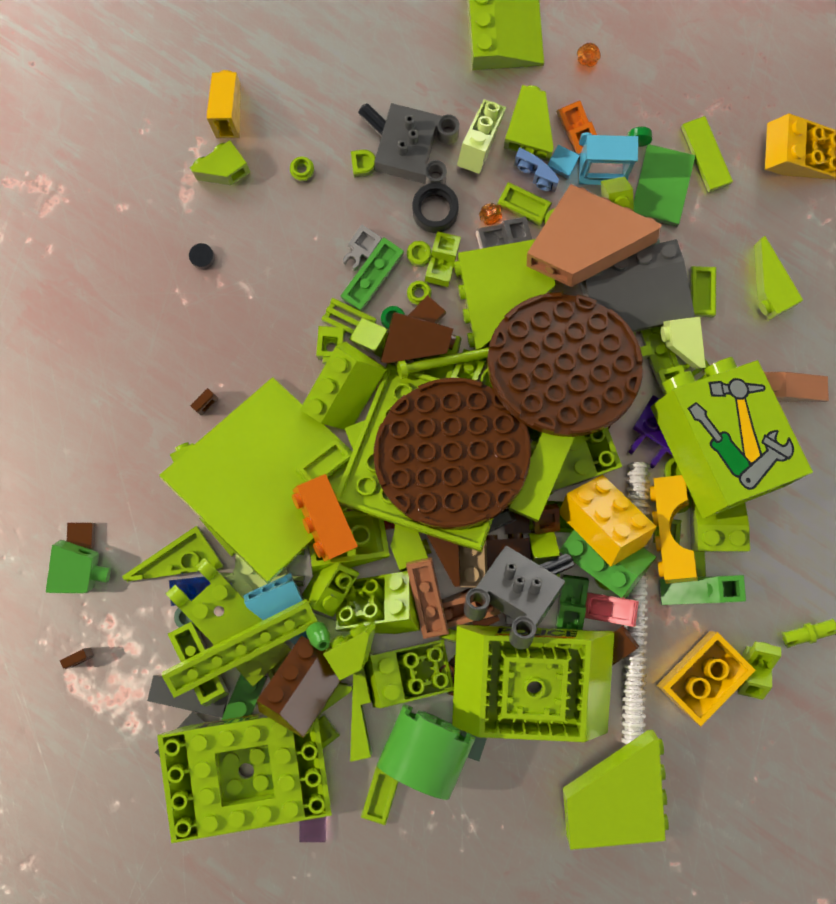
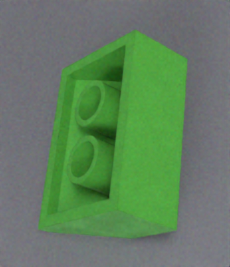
M575 530L559 550L562 554L567 553L571 555L575 564L619 597L625 599L657 558L643 547L610 567Z

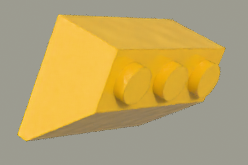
M709 631L656 686L701 727L756 670L718 632Z

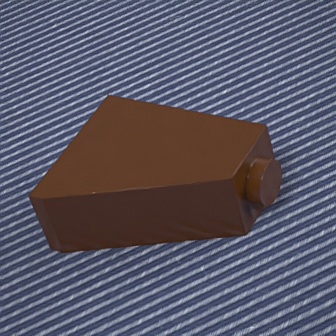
M394 312L380 362L391 363L446 354L448 349H453L456 335L452 334L454 328Z

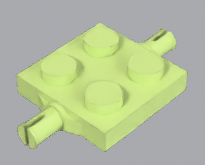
M237 553L233 573L219 572L223 577H227L225 579L232 583L233 588L243 598L245 594L267 584ZM287 566L272 581L289 574ZM293 576L296 585L304 587L305 582L302 581L305 580V576Z

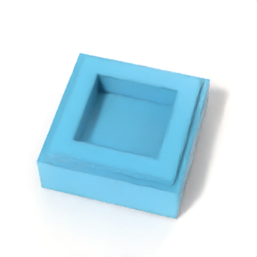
M558 145L548 166L553 172L568 179L580 155Z

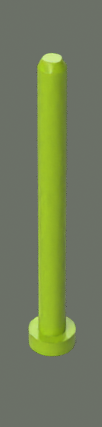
M489 347L406 363L405 360L397 361L398 375L400 379L408 377V373L484 359L488 357Z

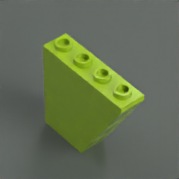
M536 239L458 253L457 261H454L456 276H460L462 285H458L460 300L465 299L466 309H463L465 324L469 323L471 333H467L469 348L474 347V350L488 347L495 329L511 309L529 298L553 292L556 286L555 279L527 267V252Z
M647 730L563 787L566 837L570 850L666 841L665 830H669L667 814H664L663 805H667V795L665 789H662V780H666L664 765L660 761V755H664V745L662 739H658L654 730Z

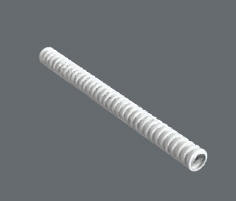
M632 462L627 465V468L630 469V472H627V476H630V480H627V484H629L627 488L629 495L627 498L647 517L650 515L647 512V508H650V504H647V500H650V496H647V493L650 492V488H647L650 484L648 480L650 465L643 462ZM646 573L627 597V599L639 601L636 626L624 625L639 645V648L623 658L626 660V664H623V668H626V672H623L625 688L622 691L625 693V696L622 697V700L625 701V705H622V709H625V713H622V717L625 718V721H622L624 726L622 734H624V738L621 739L624 744L630 743L645 732L643 727L646 726V723L643 722V719L646 718V715L643 714V711L646 710V707L643 706V702H646V698H643V695L646 694L644 678L647 677V674L644 673V669H647V666L644 665V661H647V657H644V653H647V649H644V645L647 644V641H645V636H647L645 620H648V617L645 616V612H648V608H645V604H648V600H645V596H648V592H645L646 588H648V584H646L648 576H646Z

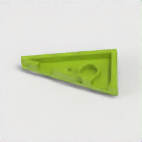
M195 526L124 574L122 578L124 581L129 582L200 572L195 566L204 558L215 569H222L225 566L199 526Z

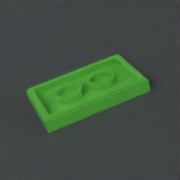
M648 144L634 196V212L644 217L652 218L656 222L678 227L696 155Z

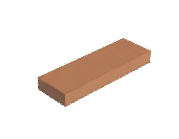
M432 557L406 562L423 639L449 634Z

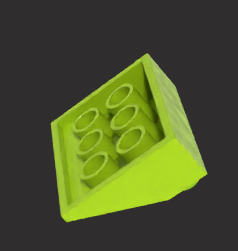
M467 0L472 70L544 66L539 0Z

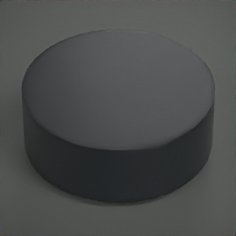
M198 243L190 249L189 259L194 267L207 269L214 263L215 254L209 245Z

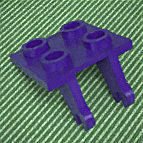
M654 395L650 398L632 428L640 434L627 451L632 455L646 436L661 445L662 447L649 464L652 469L666 452L672 455L650 408L660 400Z

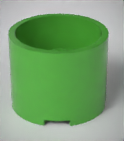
M403 705L378 760L377 767L395 780L419 792L435 798L449 800L476 738L469 733L466 736L461 735L459 728L442 718L426 711L418 710V713L412 712L413 707Z

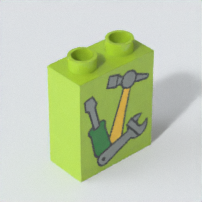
M733 357L722 359L704 370L707 377L695 381L691 371L678 374L662 384L666 395L650 407L702 519L784 488L813 473L758 360L737 367Z

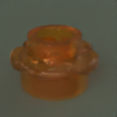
M594 43L584 44L577 51V60L582 66H595L597 60L601 57L599 48Z
M494 203L485 204L479 212L480 220L485 225H493L499 222L502 218L501 206Z

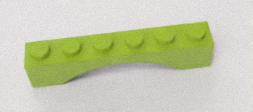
M365 420L345 428L352 449L355 447ZM395 524L390 547L400 572L407 570L406 562L428 558L427 555L432 552L427 539L421 540L418 531Z

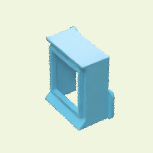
M588 132L581 134L579 145L583 146L579 157V184L601 185V181L624 176L628 180L635 162H638V136L592 135ZM592 163L623 164V174L588 172Z

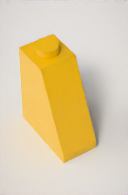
M230 70L213 72L211 77L207 120L216 138H240V80L237 72Z

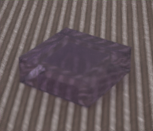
M326 817L299 821V842H326Z

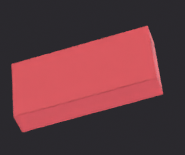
M587 592L585 618L635 627L639 601Z

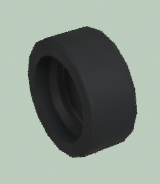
M428 183L421 187L413 198V218L417 225L427 232H444L451 228L456 222L459 211L458 198L455 192L447 185L441 183ZM431 195H439L446 198L450 205V211L446 218L441 221L426 219L421 212V205L425 198Z

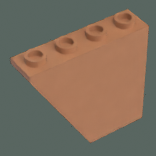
M570 184L527 252V267L573 287L656 243L659 239L662 224L652 218L639 215L630 208L612 203L605 197L594 195L585 188Z

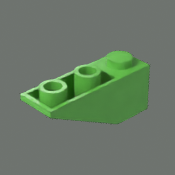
M744 575L697 577L698 581L666 584L664 579H659L661 605L746 601Z

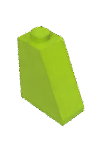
M522 85L505 137L504 148L515 152L522 148L539 159L549 162L554 146L546 92L537 86Z

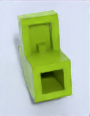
M755 641L752 647H745L742 657L756 671L738 688V694L763 700L772 689V669L781 658V647Z

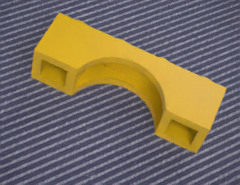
M682 475L653 478L654 486H650L651 501H656L657 511H652L653 524L659 526L660 535L655 536L656 551H661L662 561L658 562L659 577H664L666 584L698 581L694 551L680 546L671 534V525L675 515L689 505L687 485Z

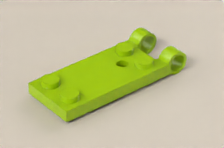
M206 558L202 559L195 567L211 584L191 601L176 584L166 592L171 601L181 609L213 645L263 621L246 607L244 598ZM215 607H223L224 614L216 616L214 614ZM283 642L235 668L254 686L291 651V648Z

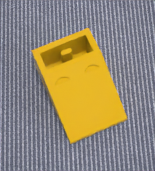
M790 113L768 122L765 170L783 176L836 180V130Z

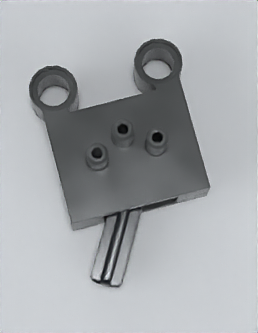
M366 103L360 107L358 111L359 116L381 136L374 161L376 172L423 184L446 183L447 169L445 164L439 160H433L428 163L435 136L445 145H451L457 141L459 137V121L455 116L449 114L440 116L391 103L387 119L385 120L369 104ZM451 127L454 131L446 133L442 129ZM432 172H439L442 176L436 179L432 178L430 174Z
M505 546L477 587L468 591L464 604L466 617L473 621L482 620L486 616L490 604L514 619L509 634L511 645L517 649L528 648L533 642L536 629L560 595L565 580L558 577L557 574L569 570L575 565L572 556L566 553L538 565L510 547ZM479 602L482 604V606L475 607L471 603ZM517 630H524L528 635L522 636L517 633Z

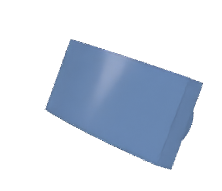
M519 148L514 165L524 173H534L533 183L539 189L555 192L559 178L553 170L537 156Z

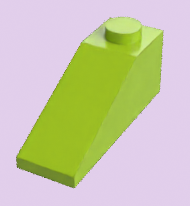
M766 236L762 237L754 245L757 299L761 312L771 320L797 306L803 299Z

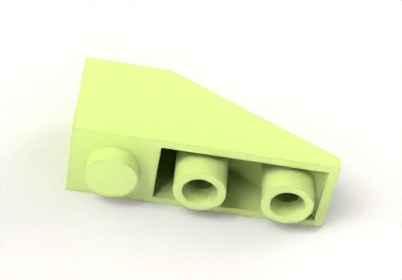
M483 100L462 143L457 166L480 174L506 107L496 102Z

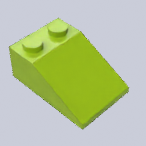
M692 498L690 506L691 550L694 552L750 551V528L746 503L702 519Z
M357 511L344 512L343 514L358 547L324 562L323 558H319L314 550V540L308 546L312 575L337 562L352 568L390 557L384 520Z

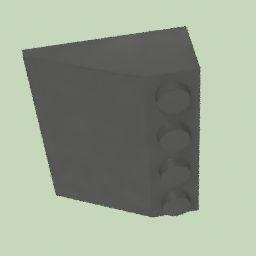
M677 239L650 245L580 282L583 296L595 299L600 305L609 310H614L629 325L633 332L663 326L664 321L695 317L685 262Z

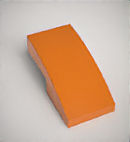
M579 100L556 111L563 129L577 154H580L583 146L579 145L582 133L588 132L592 135H597L592 121H588L582 103Z

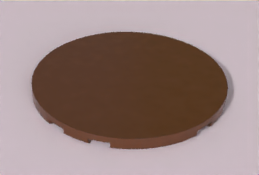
M561 292L547 293L521 302L511 309L499 323L492 335L488 350L487 368L489 379L502 405L523 424L537 431L555 436H584L611 426L631 407L639 392L643 378L641 349L629 325L614 310H609L600 305L595 299L579 294L574 296L565 295Z
M443 378L419 385L417 389L407 395H403L389 409V413L383 423L380 424L374 444L376 475L390 502L413 521L428 527L444 530L474 527L491 520L503 512L515 500L523 488L531 463V442L527 425L507 411L496 396L493 388L484 385L480 381L466 378Z

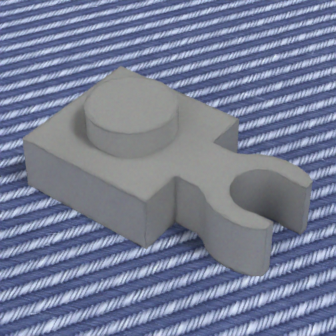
M361 225L348 243V247L352 249V252L344 256V265L347 264L348 260L354 259L356 263L352 269L356 271L360 266L361 258L368 259L382 240V237Z

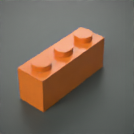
M326 474L302 483L293 489L292 500L296 508H301L305 517L302 519L303 525L307 533H312L315 540L313 547L319 558L322 557L325 562L358 547Z

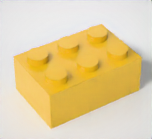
M603 474L568 492L559 510V514L610 567L645 547L657 527Z

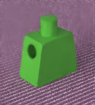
M59 540L52 545L46 593H88L94 588L96 581L109 582L111 568L98 566V552L65 540Z

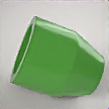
M315 622L307 628L306 635L312 646L321 651L329 647L330 634L324 623Z

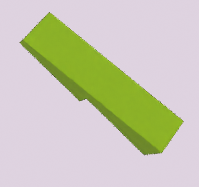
M365 666L353 674L350 762L371 758L372 755L362 705L372 701Z

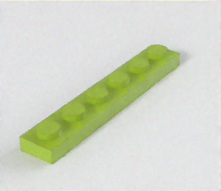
M307 599L172 666L162 672V677L175 698L301 634L311 624L318 621Z

